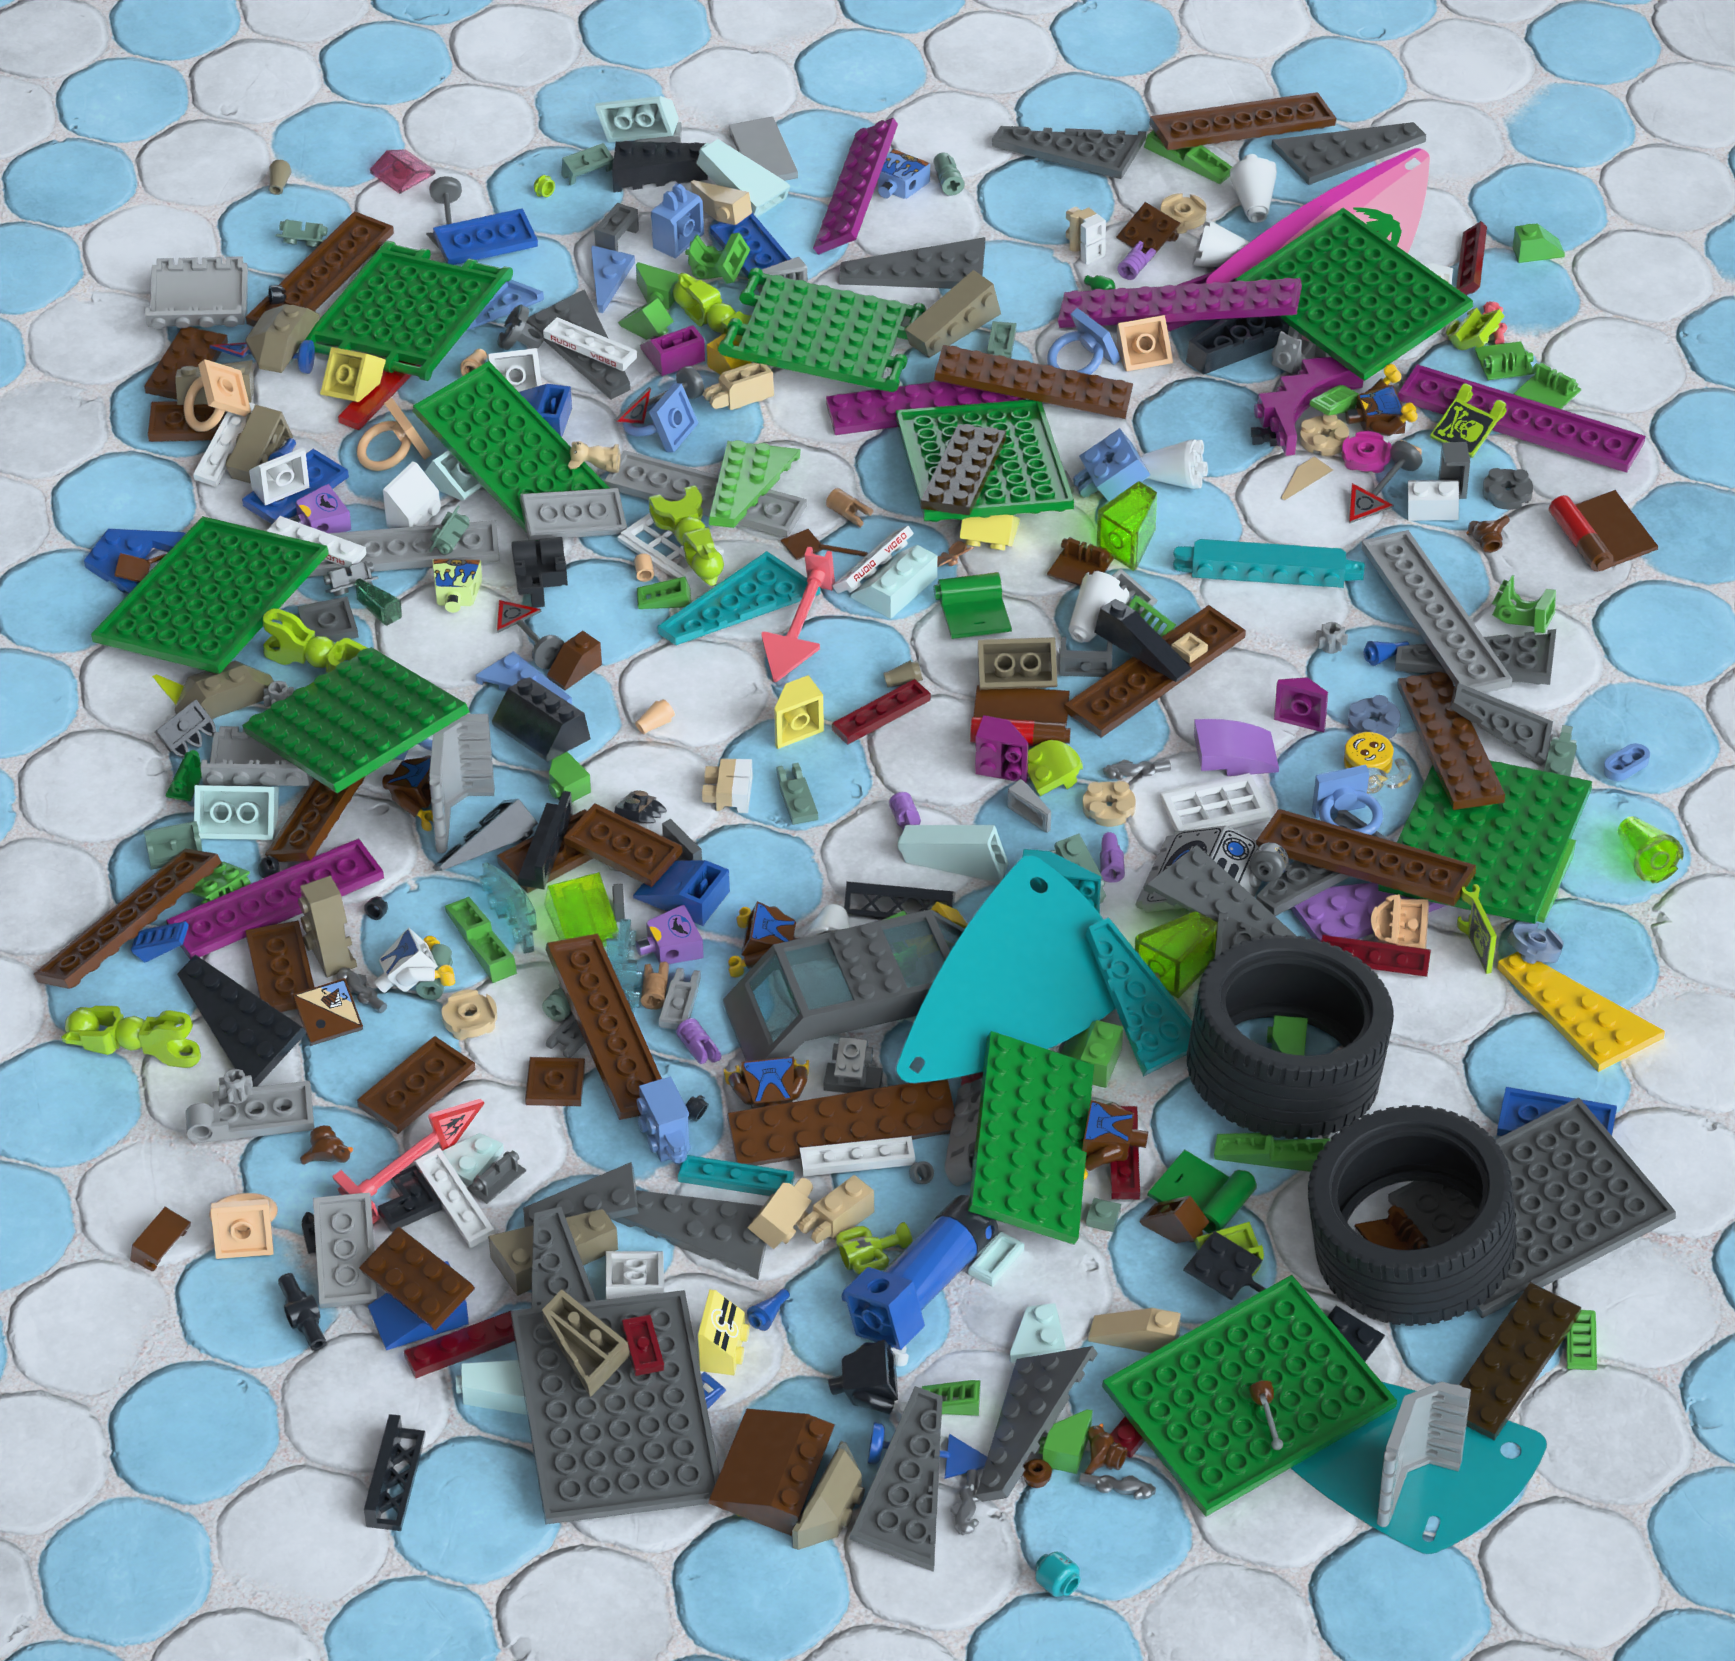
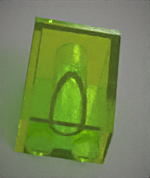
M1138 481L1098 509L1097 547L1107 549L1114 559L1133 571L1137 569L1156 530L1157 492Z
M600 872L548 885L544 906L559 940L597 933L604 947L613 944L617 940L619 930Z
M1194 911L1138 934L1135 937V950L1153 973H1159L1161 978L1159 980L1169 993L1179 999L1204 973L1209 963L1215 958L1218 923Z

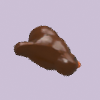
M1505 515L1498 520L1471 521L1466 534L1472 535L1485 552L1498 551L1503 545L1501 532L1510 522V519Z
M323 1125L311 1131L310 1142L312 1147L300 1157L303 1165L314 1160L345 1163L349 1160L353 1148L345 1146L344 1142L336 1137L335 1132L332 1131L330 1126Z
M1102 1423L1092 1426L1088 1430L1091 1462L1085 1470V1474L1092 1475L1098 1468L1104 1466L1110 1470H1120L1125 1462L1127 1448L1122 1447L1121 1443H1115L1114 1438L1104 1431Z

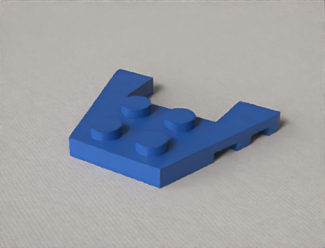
M107 529L84 559L85 568L106 582L110 580L123 593L126 591L130 593L140 582L114 576L120 553L145 559L152 548L169 552L186 533Z

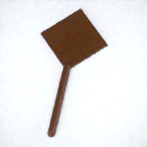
M809 529L781 539V543L796 560L805 557L807 547H812L813 553L829 550L859 556H866L868 554L865 551L821 544Z
M120 553L114 576L141 582L149 573L150 565L160 561L167 553L148 560Z

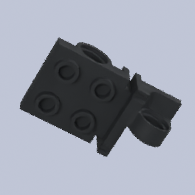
M562 537L539 539V541H514L511 543L517 592L519 595L531 594L532 607H545L544 588L568 585Z

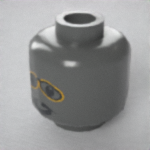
M1272 842L1264 843L1257 848L1250 860L1251 871L1262 881H1275L1284 873L1288 866V854L1279 844Z

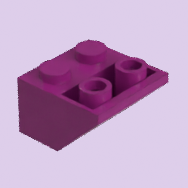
M694 325L649 340L640 345V349L661 376L676 372L686 365L693 366L705 361L704 338Z
M983 715L976 735L975 774L1016 782L1021 779L1027 783L1028 742L1009 720Z

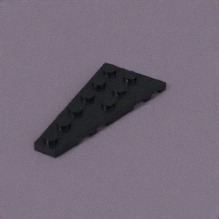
M194 955L177 973L234 1068L243 1070L245 1076H252V1087H257L307 1033L298 1023L197 955Z

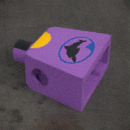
M329 484L298 499L296 502L297 515L288 518L326 533H341L351 530L350 512Z
M685 905L648 920L646 923L647 937L635 941L636 949L640 956L654 952L659 964L660 962L673 964L704 958L703 939Z

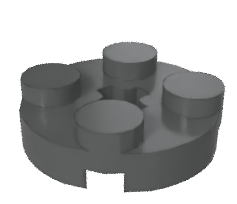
M1493 468L1484 479L1483 496L1487 501L1488 498L1493 501V506L1505 510L1518 509L1522 507V503L1526 501L1529 503L1531 501L1533 483L1528 477V472L1523 469Z

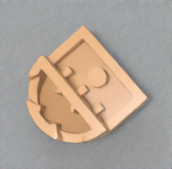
M1400 894L1387 897L1386 901L1374 908L1371 915V925L1377 940L1381 943L1426 949L1429 914L1428 899H1401Z

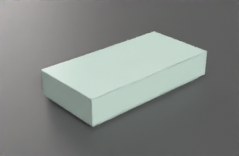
M1000 1231L996 1239L971 1264L968 1274L993 1287L1024 1251V1243Z

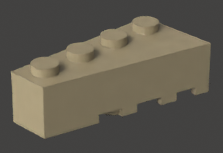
M975 270L970 272L905 329L909 344L930 358L940 352L943 345L950 346L1001 315L994 284Z
M603 1209L566 1217L583 1266L605 1256L606 1251L618 1250L617 1228ZM533 1225L488 1236L490 1258L515 1294L519 1296L532 1290Z

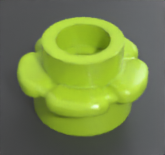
M542 175L535 180L534 191L538 197L541 195L549 197L554 192L555 182L550 176Z

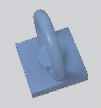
M1078 308L1070 314L1078 331L1069 332L1059 337L1052 344L1047 355V364L1060 368L1057 364V355L1061 348L1070 342L1080 341L1094 355L1091 362L1086 367L1077 370V372L1090 375L1099 367L1103 357L1113 365L1121 360L1109 331Z
M674 383L658 402L647 407L646 412L649 411L654 422L653 424L636 427L633 426V423L623 422V428L629 435L637 437L648 436L658 432L666 452H675L699 423L682 383Z
M1366 765L1316 775L1312 812L1315 818L1320 817L1321 821L1337 825L1330 815L1337 814L1339 810L1351 811L1365 808L1367 805L1373 814L1371 822L1365 827L1351 830L1372 835L1380 828L1383 821V811L1379 802L1367 793L1369 770Z

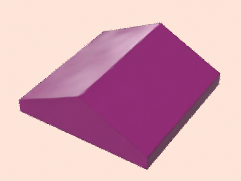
M1308 677L1278 679L1274 720L1324 733L1326 729L1328 692Z

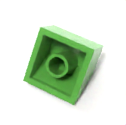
M1099 1020L1093 1021L1089 1028L1066 1040L1061 1054L1094 1064L1093 1085L1106 1088L1122 1051L1123 1026Z

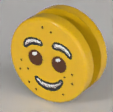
M1374 732L1358 733L1352 736L1345 745L1344 766L1347 769L1366 765L1369 770V780L1383 778L1392 768L1393 745L1381 734Z

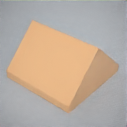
M1165 315L1117 324L1116 348L1125 371L1173 363Z

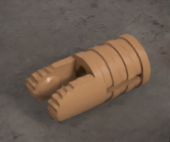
M840 488L832 490L826 500L828 508L833 509V511L860 528L864 522L855 515L857 510L868 516H871L874 512L873 509L848 495Z
M660 962L658 973H654L651 964H645L641 1004L645 1008L657 1010L663 1007L666 997L669 963Z

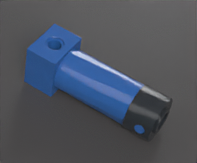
M960 1195L950 1202L935 1217L934 1221L883 1271L867 1267L843 1290L844 1292L841 1295L842 1301L847 1302L856 1336L874 1342L885 1339L890 1347L902 1350L925 1327L921 1311L996 1239L998 1235L997 1221L968 1211L969 1196Z

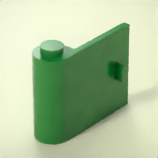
M999 572L938 579V585L933 586L935 600H940L951 639L1012 632L1010 620L1002 599V585Z
M1184 1149L1149 1190L1147 1196L1157 1202L1191 1196L1209 1220V1223L1203 1230L1207 1233H1213V1231L1224 1229L1257 1189V1183L1254 1176L1248 1171L1236 1170L1229 1177Z

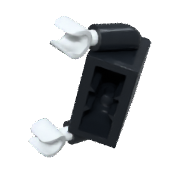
M885 1339L875 1343H864L856 1351L843 1357L841 1360L842 1375L828 1379L831 1393L837 1395L845 1392L855 1406L877 1410L889 1415L893 1412L895 1413L896 1421L899 1422L908 1401H901L898 1405L894 1404V1401L898 1400L896 1366H905L907 1364L909 1355L906 1353V1346L902 1350L894 1347L891 1348Z

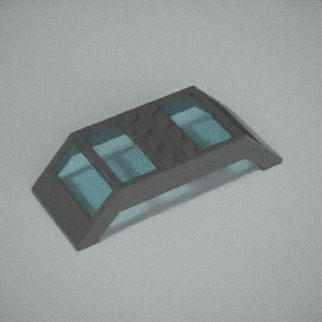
M930 909L772 945L723 999V1005L745 1060L755 1061L789 1057L805 1041L917 1016L933 981L965 929Z

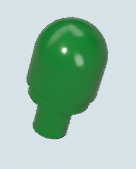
M1087 275L1084 279V284L1091 286L1092 291L1095 289H1116L1114 281L1103 275H1096L1095 277Z

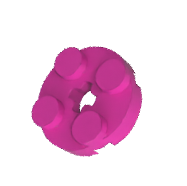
M1371 431L1357 432L1355 437L1350 439L1348 436L1342 445V458L1345 461L1346 468L1349 470L1381 473L1391 460V443L1388 441L1387 444L1383 440L1384 436Z

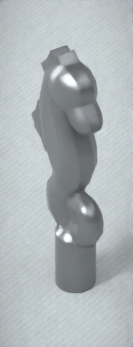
M1123 759L1117 764L1107 765L1103 768V772L1110 779L1122 780L1123 776H1135L1141 772L1145 776H1152L1157 772L1170 771L1171 764L1169 760L1153 763L1142 761L1138 764H1133V762Z
M342 967L336 976L337 980L345 978L350 990L353 993L359 994L357 999L360 1003L369 1004L379 1013H383L387 1009V1004L377 997L376 991L366 986V975L357 974L351 971L350 968Z
M976 1470L967 1471L966 1486L962 1487L959 1492L962 1504L959 1502L953 1505L950 1510L953 1517H955V1529L961 1535L972 1533L979 1524L977 1519L970 1521L976 1510L975 1502L980 1501L976 1495L978 1490V1471Z
M1081 1473L1079 1485L1096 1488L1101 1493H1109L1114 1489L1123 1495H1133L1135 1500L1151 1498L1156 1492V1487L1151 1483L1139 1481L1133 1475L1117 1480L1110 1475L1098 1477Z

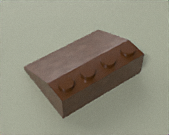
M747 1408L708 1504L792 1536V1530L800 1517L835 1424L805 1413Z

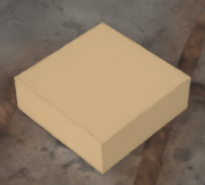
M1190 632L1171 644L1176 653L1188 663L1193 662L1208 651V644Z

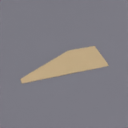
M1314 456L1297 467L1281 498L1283 500L1288 499L1327 475L1333 469Z

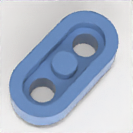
M1638 743L1629 744L1605 760V776L1614 781H1622L1648 765L1650 758L1649 749Z

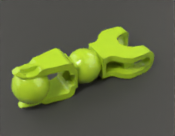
M686 273L678 275L679 281L673 289L674 300L699 327L708 324L713 331L722 335L727 334V325L732 318H738L743 324L748 325L751 315H745L740 311L735 313V310L730 305L722 303L720 292L716 288L702 280H696ZM736 335L734 340L740 343L743 336Z
M695 485L685 487L686 495L679 501L671 502L665 500L660 494L648 497L649 512L655 525L663 530L673 532L677 541L684 546L685 559L688 565L705 583L710 586L716 585L718 576L723 571L724 560L714 547L709 527H705V524L701 521L703 516V509L701 507L702 495Z
M271 609L263 616L264 630L273 635L263 644L264 656L282 665H288L292 662L304 664L307 660L315 668L326 667V672L329 673L336 669L339 663L351 660L361 650L367 648L349 638H343L340 642L337 641L334 644L327 637H315V631L308 629L297 616L281 609ZM272 620H279L282 624L272 622Z
M118 1006L79 1007L66 1018V1033L61 1036L62 1041L66 1044L79 1045L85 1050L105 1055L113 1054L120 1046L130 1051L142 1048L144 1054L153 1055L164 1064L172 1067L190 1068L195 1066L201 1059V1052L197 1042L185 1039L193 1027L190 1016L183 1012L171 1010L163 1011L157 1017L147 1016L146 1020L137 1016L124 1018ZM99 1025L107 1026L104 1031H99ZM180 1053H192L188 1056L180 1055Z

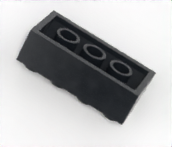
M530 677L519 680L517 684L507 689L492 719V724L547 762L591 739L585 713Z

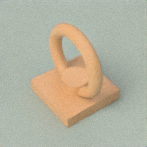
M205 359L198 364L201 377L192 383L184 401V416L186 422L193 430L205 432L214 428L223 417L225 411L244 417L251 412L241 370ZM204 386L208 406L215 407V410L208 420L199 422L194 415V401L197 393Z
M390 398L384 404L396 421H385L374 425L363 434L357 446L358 461L363 467L372 471H383L396 466L408 454L411 442L424 460L432 455L393 398ZM393 431L401 442L398 451L383 461L370 460L366 454L370 441L382 432Z
M240 1193L225 1197L216 1203H211L209 1217L213 1226L216 1259L274 1254L271 1222L277 1215L278 1207L270 1197L257 1193Z

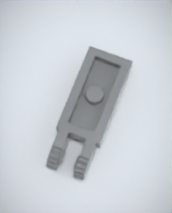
M677 968L674 979L670 982L660 1014L659 1027L677 1030V1027L683 1021L690 1018L698 993L701 971L694 970L689 983L683 982L685 977L684 968Z

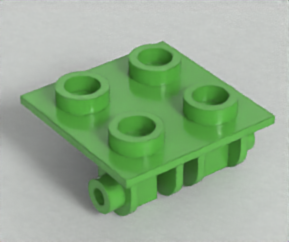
M1521 341L1482 346L1480 348L1475 347V352L1487 380L1535 374L1530 363L1534 360L1533 353L1525 351Z
M1536 363L1532 369L1535 374L1514 395L1562 409L1582 389L1578 387L1576 379L1570 378L1562 372L1557 373L1556 369L1551 370L1544 363Z
M223 861L214 868V872L211 875L202 878L196 883L195 888L189 893L202 897V905L251 884L247 877L250 872Z

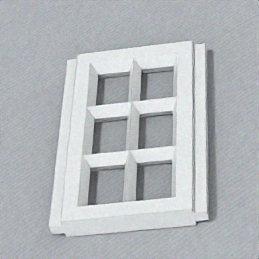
M650 513L622 531L621 535L617 537L619 542L638 555L643 553L650 555L652 564L674 579L685 576L689 580L696 575L690 566L683 569L672 561L679 555L685 558L684 546L679 548L667 539L673 535V532L668 530L660 535L651 529L650 526L654 524ZM645 531L656 539L646 544L637 538L636 535ZM663 543L674 552L666 557L655 550L654 547ZM714 543L715 549L722 555L724 550Z
M1250 773L1160 792L1161 802L1175 832L1217 826L1236 828L1269 821L1271 818L1264 799ZM1246 788L1249 793L1248 796L1229 799L1226 792ZM1221 794L1224 800L1203 805L1200 798ZM1193 799L1197 804L1196 807L1178 811L1174 805L1175 803ZM1253 802L1256 808L1235 813L1233 806ZM1228 808L1229 815L1211 819L1207 815V811ZM1201 813L1204 820L1183 824L1180 817Z

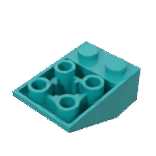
M1023 849L1022 857L1027 855L1036 856L1050 865L1077 888L1100 914L1101 876L1051 851ZM1035 877L1030 880V886L1035 892L1044 893L1047 891L1048 886L1043 879Z

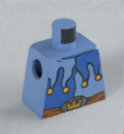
M892 149L885 159L878 178L879 194L886 199L892 194L903 199L909 198L930 182V163Z

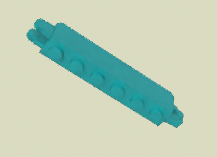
M1199 539L1195 541L1194 547L1178 546L1173 550L1175 557L1173 568L1179 572L1192 573V578L1344 588V581L1364 580L1365 563L1346 559V552L1342 548Z

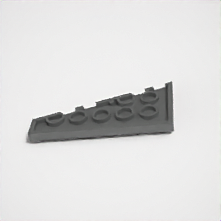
M1414 122L1274 139L1272 140V148L1308 185L1424 143L1426 142L1427 134Z
M1000 126L992 138V147L1122 179L1146 140V131H1138V135L1125 134V131L1117 130L1116 134H1104L1102 130L1065 128V132H1053L1052 128L1045 127L1043 131H1031L1029 127Z
M585 289L528 317L526 322L543 334V330L558 317L608 338ZM548 339L544 340L609 399L612 400L631 390L630 381L625 371L616 369Z
M1556 629L1548 630L1547 634L1535 635L1533 631L1524 632L1523 637L1512 638L1508 634L1484 637L1512 677V682L1550 685ZM1426 643L1398 646L1395 671L1427 674L1435 672L1446 673Z
M1339 810L1337 817L1333 820L1337 825L1348 829H1359L1367 825L1347 810ZM1378 831L1372 834V836L1389 840ZM1295 860L1291 865L1288 864L1284 873L1277 880L1270 881L1259 892L1256 899L1274 916H1277L1350 876Z
M636 1190L639 1214L611 1219L628 1227L637 1226L647 1230V1234L655 1238L661 1236L669 1239L670 1244L706 1259L715 1258L725 1262L726 1267L735 1271L737 1268L747 1271L750 1277L759 1280L767 1244L749 1230L748 1226L761 1210L762 1205Z
M1093 1346L1016 1359L976 1494L982 1502L1008 1498L1025 1471L1023 1464L1030 1454L1037 1452L1040 1447L1038 1440L1043 1432L1048 1433L1069 1401L1070 1396L1068 1392L1073 1384L1082 1380L1085 1375L1083 1371L1088 1361L1093 1362L1098 1353Z
M915 1386L853 1526L849 1540L934 1572L943 1396Z

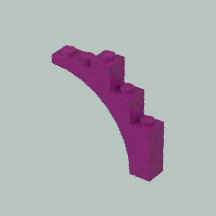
M1332 357L1303 359L1298 375L1281 376L1280 385L1276 387V392L1258 394V403L1254 405L1255 418H1259L1263 428L1270 426L1271 431L1275 432L1277 444L1279 447H1282L1285 456L1295 455L1297 441L1295 423L1302 413L1311 406L1309 405L1310 401L1339 385H1344L1351 390L1363 388V380Z

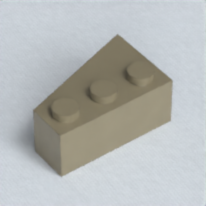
M253 360L221 364L241 370L248 401L251 403L254 392ZM185 366L177 370V405H184L188 389L197 378L201 377L199 367ZM204 386L197 393L194 405L208 404Z
M255 404L252 413L247 415L246 425L242 433H239L236 438L233 452L226 459V468L232 479L251 483L249 470L268 462V458L272 453L277 451L289 438H293L281 411Z
M328 876L300 886L301 898H298V903L304 914L301 917V923L306 932L303 940L307 950L313 951L327 978L336 975L342 967L356 968V959L353 958L348 949V946L352 945L351 937L345 936L344 924L347 923L341 893L332 877Z
M561 1289L542 1309L544 1323L591 1398L630 1356L628 1342Z

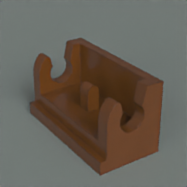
M164 1207L132 1244L130 1261L138 1263L150 1271H155L156 1265L161 1262L163 1256L180 1236H184L187 1233L186 1230L191 1226V1222L169 1208Z

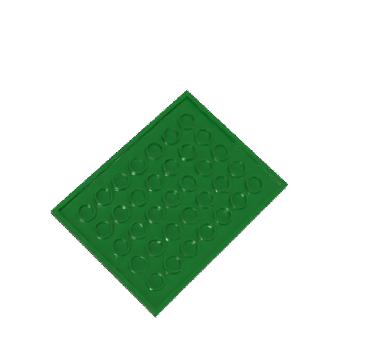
M1344 207L1235 279L1236 281L1245 282L1262 279L1301 278L1302 288L1297 315H1281L1280 317L1289 326L1363 381L1473 308V300Z
M1019 400L896 410V422L920 507L926 488L958 424H970L981 428L994 427L998 430L1006 431L1004 445L970 516L921 509L924 521L938 522L945 519L963 520L970 517L988 518L995 515L1038 514L1045 511L1063 512L1074 509V499L1042 402Z
M202 516L91 633L92 641L220 674L263 627L264 614L271 609H279L329 555L328 546Z
M371 647L361 650L351 660L339 663L336 669L316 677L314 682L306 687L296 689L286 699L273 703L271 708L263 713L253 715L242 727L247 735L338 793L470 711L465 702Z
M1489 760L1505 793V803L1453 810L1432 764L1397 843L1476 865V874L1466 887V891L1473 892L1474 884L1479 886L1478 899L1485 913L1535 924L1592 790V781ZM1378 884V891L1396 895L1400 894L1401 896L1415 899H1427ZM1460 897L1455 906L1452 907L1471 910L1472 906ZM1428 899L1429 902H1434V903H1438V904L1448 905V904H1444V903H1441V902H1438V901H1434V900Z
M1293 1275L1268 1287L1104 1379L1102 1382V1388L1205 1517L1394 1409L1397 1405L1396 1398ZM1259 1381H1271L1273 1385L1274 1398L1269 1407L1278 1438L1283 1441V1447L1280 1450L1272 1448L1273 1438L1263 1406L1253 1402L1250 1395L1249 1387Z

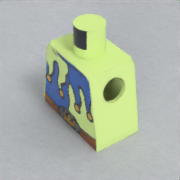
M433 559L437 604L445 606L446 610L452 613L458 612L461 606L473 605L482 583L481 560Z

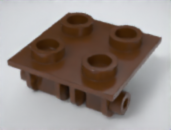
M1145 202L1116 238L1132 248L1141 241L1144 243L1141 250L1144 254L1151 248L1157 253L1166 241L1175 242L1178 239L1179 233H1177V228L1181 223Z
M1072 537L1064 538L1061 543V548L1064 549L1047 575L1081 586L1086 573L1089 572V575H1092L1094 571L1105 573L1114 557L1105 548H1099L1093 544H1089L1087 547V543L1084 541L1080 545V541Z
M1396 1205L1388 1209L1387 1213L1389 1215L1386 1219L1354 1225L1364 1239L1382 1247L1398 1250L1428 1248V1239L1423 1236L1418 1227L1408 1218L1404 1210Z

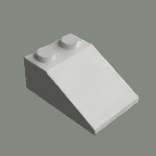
M606 1251V1299L664 1293L663 1251Z

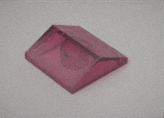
M406 149L387 150L371 167L370 173L401 194L433 176L435 170Z

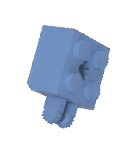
M676 183L672 187L673 191L664 193L663 202L651 211L653 248L675 259L690 247V241H693L695 235L698 234L699 237L704 235L703 201L699 195L686 190L681 183Z
M1119 428L1079 455L1085 469L1074 476L1073 483L1079 487V494L1084 498L1099 490L1107 501H1112L1150 476V473L1132 442Z
M672 1077L639 1086L640 1098H637L636 1101L641 1116L638 1117V1124L641 1132H646L648 1135L647 1140L651 1152H656L661 1162L672 1160L674 1163L682 1164L691 1149L688 1125L689 1111Z

